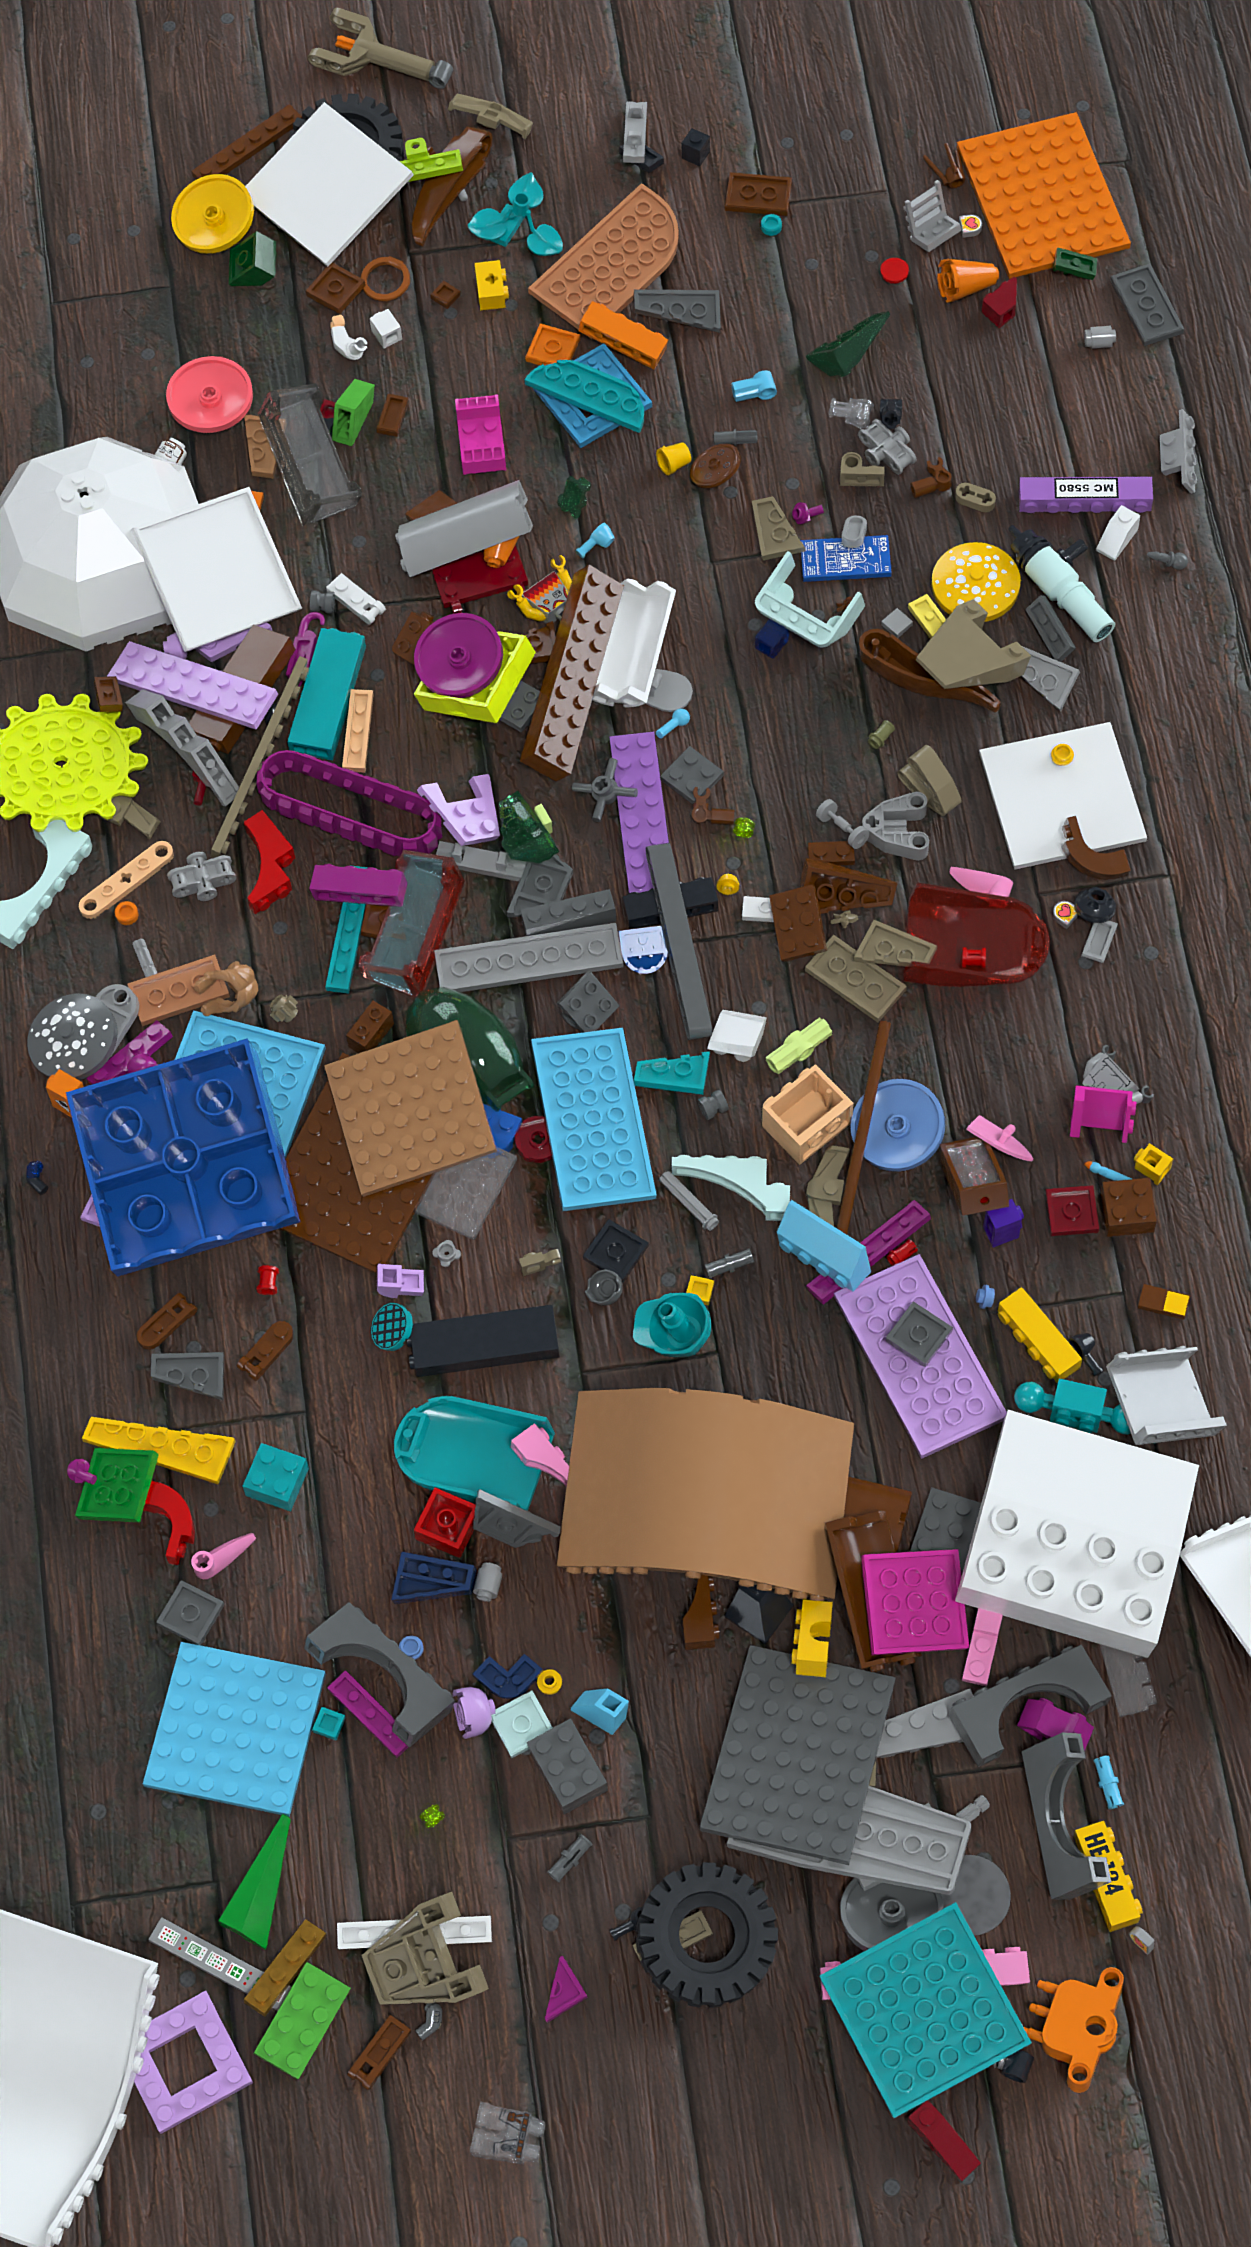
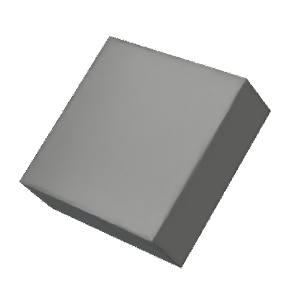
M896 608L882 620L881 626L896 638H899L913 626V621Z

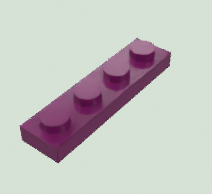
M346 1670L327 1687L328 1691L396 1758L408 1748L392 1732L395 1719Z

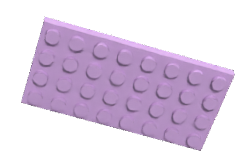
M920 1254L865 1278L854 1292L848 1288H843L834 1293L836 1302L921 1459L1004 1421L1007 1413ZM913 1301L953 1327L952 1333L926 1367L886 1342L887 1335Z

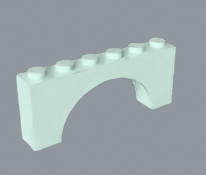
M63 820L50 822L43 832H36L33 829L35 838L48 851L46 868L39 881L26 893L10 900L0 901V942L11 949H14L17 944L24 940L28 929L37 923L39 915L51 905L55 894L64 888L66 880L77 871L79 863L91 853L93 846L89 835L82 831L72 832Z

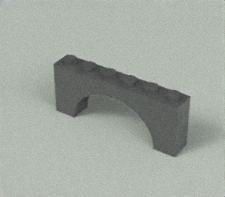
M350 1602L307 1636L304 1649L321 1665L336 1657L356 1656L377 1663L391 1674L401 1690L404 1702V1709L395 1719L392 1732L409 1748L451 1713L455 1701L451 1693L446 1689H442L435 1682L432 1675L427 1672L425 1673L412 1657L407 1656L400 1650L394 1640L386 1637L378 1625L372 1624L365 1617L362 1610L354 1607Z
M1082 1645L1075 1648L1069 1646L1063 1649L1060 1655L1055 1658L1048 1656L1042 1659L1038 1666L1032 1669L1030 1666L1025 1667L1017 1673V1676L1011 1679L1005 1677L999 1680L995 1687L990 1689L984 1687L975 1692L974 1697L968 1700L961 1698L952 1704L953 1707L948 1716L978 1767L1001 1756L1004 1747L999 1737L1000 1716L1010 1703L1024 1695L1035 1692L1057 1693L1074 1701L1086 1715L1108 1704L1112 1695Z
M1062 1732L1022 1751L1051 1899L1071 1900L1111 1883L1107 1858L1091 1857L1081 1853L1071 1840L1065 1824L1063 1810L1065 1787L1075 1766L1086 1758L1081 1734Z

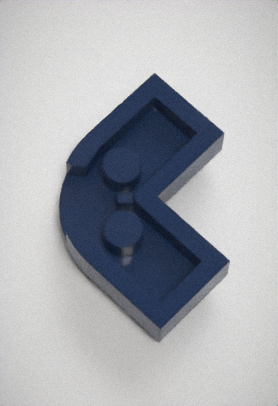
M524 1654L507 1672L489 1656L473 1673V1677L495 1696L511 1699L525 1693L538 1679L543 1669Z

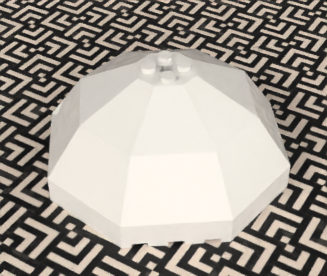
M109 437L90 440L20 464L0 496V598L8 621L83 651L92 650L94 646L106 642L111 644L123 640V637L134 633L138 635L151 631L153 627L161 624H172L131 529L146 522L198 505L185 467L151 453L142 452L138 448ZM86 491L89 494L88 496L80 497L81 492Z

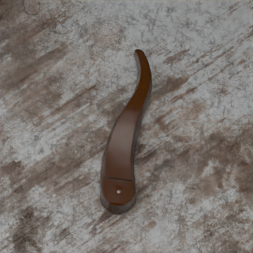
M467 126L459 136H454L445 147L443 152L460 150L463 171L426 178L420 191L412 220V233L415 244L424 247L430 231L441 215L469 182L486 165L485 160L492 147L491 132Z
M870 629L861 635L859 649L862 662L891 683L914 693L930 697L967 701L993 712L999 710L1000 701L982 685L944 689L916 661L919 654L893 634L890 635L882 629Z

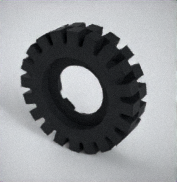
M348 93L347 102H343L341 94L331 95L332 104L329 106L398 161H403L404 146L401 127L398 125V119L394 113L389 114V108L386 105L379 103L376 106L375 99L365 96L362 103H360L359 94ZM324 98L315 102L316 111L324 102L328 105ZM308 106L302 111L303 119L296 118L293 123L294 131L290 130L289 139L316 112L313 108Z
M703 1862L701 1866L690 1864L682 1867L677 1872L673 1871L655 1886L641 1909L636 1931H638L636 1939L637 1953H641L642 1956L640 1962L645 1973L649 1972L653 1977L651 1981L659 1990L665 1989L669 1992L668 1997L677 2002L684 2000L688 2002V2006L698 2008L702 2005L714 2008L721 2007L727 2002L731 2004L741 1999L746 1993H749L762 1980L773 1962L776 1953L775 1944L778 1941V1928H775L774 1925L776 1916L773 1907H768L766 1903L768 1897L762 1888L757 1890L752 1885L754 1883L753 1879L745 1873L743 1876L736 1874V1869L724 1865L720 1868L716 1867V1863ZM696 1908H716L725 1913L733 1924L735 1931L733 1947L726 1957L717 1962L704 1963L691 1958L681 1945L679 1938L681 1922L690 1911Z

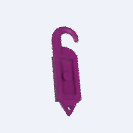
M311 612L301 620L297 637H295L293 643L296 650L289 660L286 672L288 678H290L299 656L308 659L307 668L310 667L318 638L314 632L308 630V626L313 619H319L320 624L324 625L325 618L321 613ZM304 680L300 681L298 687L304 682Z

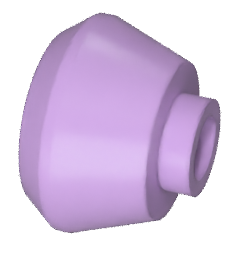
M176 632L168 636L167 641L163 642L164 653L186 659L187 652H184Z

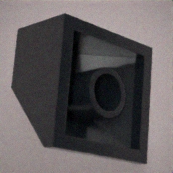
M754 1585V1587L741 1586L727 1610L725 1618L766 1645L794 1604L785 1595L775 1594V1589H772V1591L757 1590V1585Z

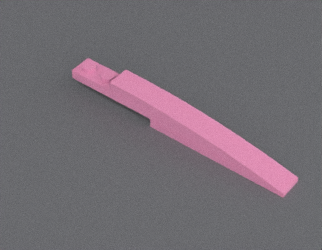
M978 1608L962 1681L987 1687L1002 1622V1614Z

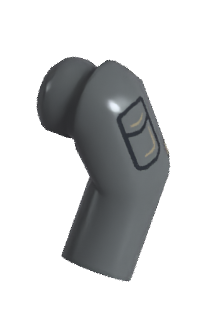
M436 2002L426 2004V2022L415 2030L422 2041L441 2026L443 2011Z

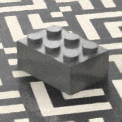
M571 1718L527 1742L528 1752L564 1815L608 1791L604 1776Z

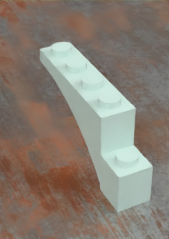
M679 1155L678 1157H672L673 1175L689 1176L719 1184L751 1202L766 1216V1220L782 1221L790 1202V1185L783 1183L766 1185L767 1159H762L758 1156L749 1158H738L736 1156L715 1158L705 1155L699 1158Z

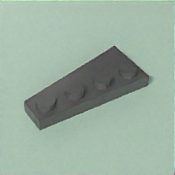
M634 289V313L720 333L719 290Z

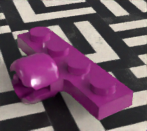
M156 1020L110 1058L96 1073L87 1077V1081L92 1085L158 1065L150 1056L173 1037L171 1032Z

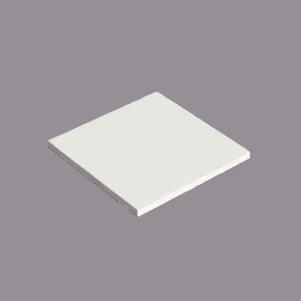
M324 102L245 187L252 197L254 208L328 267L410 180L413 173Z
M250 487L146 522L131 529L184 652L248 630L252 625L259 626L302 609Z
M1110 722L979 750L1014 870L1066 859L1067 857L1062 846L1066 841H1069V838L1066 839L1064 837L1062 826H1064L1066 819L1072 816L1077 817L1085 843L1096 852L1147 841V835ZM1058 744L1069 745L1074 752L1073 761L1065 766L1055 764L1051 758L1052 749Z

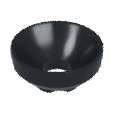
M1092 887L1078 893L1075 898L1074 909L1086 921L1104 923L1113 918L1116 902L1106 890ZM1092 895H1098L1103 897L1104 899L1096 900L1092 897Z

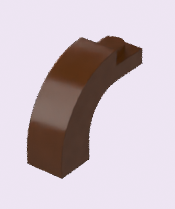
M1072 816L1066 819L1062 829L1064 837L1066 839L1069 838V841L1063 844L1062 849L1069 862L1077 870L1089 877L1101 880H1112L1128 876L1131 870L1124 849L1112 853H1099L1087 846L1082 837L1077 817Z

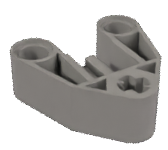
M912 792L880 803L863 817L862 826L869 831L867 841L885 853L918 861L926 858L929 850V837L923 832H907L906 821H917L925 817L927 797L921 792ZM913 805H920L921 807L916 808ZM914 845H922L923 847L917 848Z

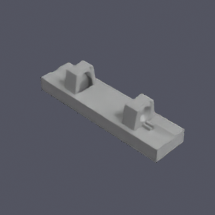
M626 102L623 162L644 163L647 102Z
M439 841L434 859V864L438 866L519 882L528 862V858L508 855L506 852L500 851L498 853Z

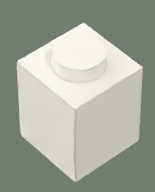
M389 309L378 312L370 318L371 331L383 348L402 340L401 326Z

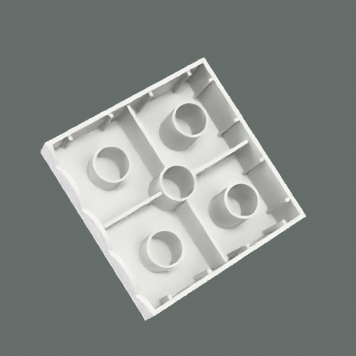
M1008 1410L1003 1421L955 1602L999 1613L1006 1617L1148 1658L1158 1643L1182 1547L1199 1465Z

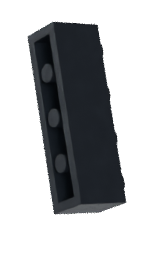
M700 877L686 883L679 882L687 918L718 911V898L712 877ZM653 888L649 891L631 892L623 896V908L629 930L661 924Z

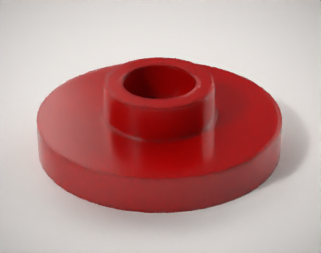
M889 258L882 263L880 273L885 281L896 284L903 282L908 277L909 267L900 258Z

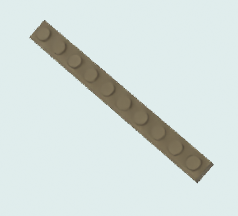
M299 656L213 844L211 849L212 858L222 854L226 855L231 843L228 839L231 834L235 835L239 827L238 817L245 814L248 807L246 802L248 795L253 796L257 784L254 783L257 778V771L261 770L262 762L266 756L269 757L275 747L272 744L275 737L279 738L283 730V725H281L283 718L288 719L292 710V706L289 705L292 699L296 700L300 693L301 687H298L301 680L305 681L310 668H307L308 659Z

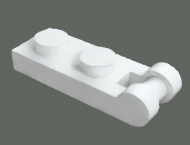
M342 573L326 587L327 591L335 592L336 600L369 625L375 621V617L378 614L381 615L386 611L385 606L380 601H376Z

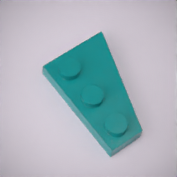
M710 1051L702 1052V1055L692 1057L689 1054L681 1055V1058L671 1060L659 1058L638 1061L634 1086L703 1095Z

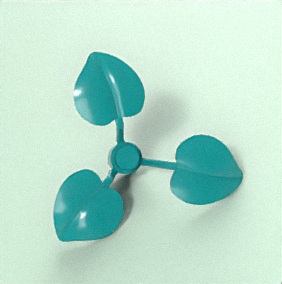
M532 172L519 178L510 187L508 199L512 206L509 207V211L503 219H501V214L498 211L486 208L477 212L468 223V229L477 237L485 240H496L506 233V227L503 223L508 220L512 212L517 216L526 215L532 232L527 238V245L534 254L540 256L559 254L563 249L562 239L553 227L541 224L535 229L533 226L529 208H535L543 201V191Z

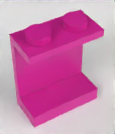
M1076 1086L1070 1137L1079 1138L1081 1126L1122 1130V1142L1127 1143V1136L1133 1133L1134 1120L1130 1119V1115L1135 1116L1136 1101H1132L1133 1092Z

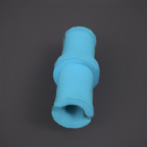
M1102 1756L1099 1757L1100 1760L1098 1758L1094 1759L1093 1761L1100 1778L1098 1784L1100 1788H1103L1108 1809L1118 1808V1805L1119 1807L1123 1806L1124 1803L1117 1785L1119 1780L1118 1777L1114 1776L1110 1757Z

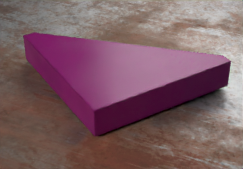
M563 1956L559 1958L545 2016L547 2023L588 1998Z

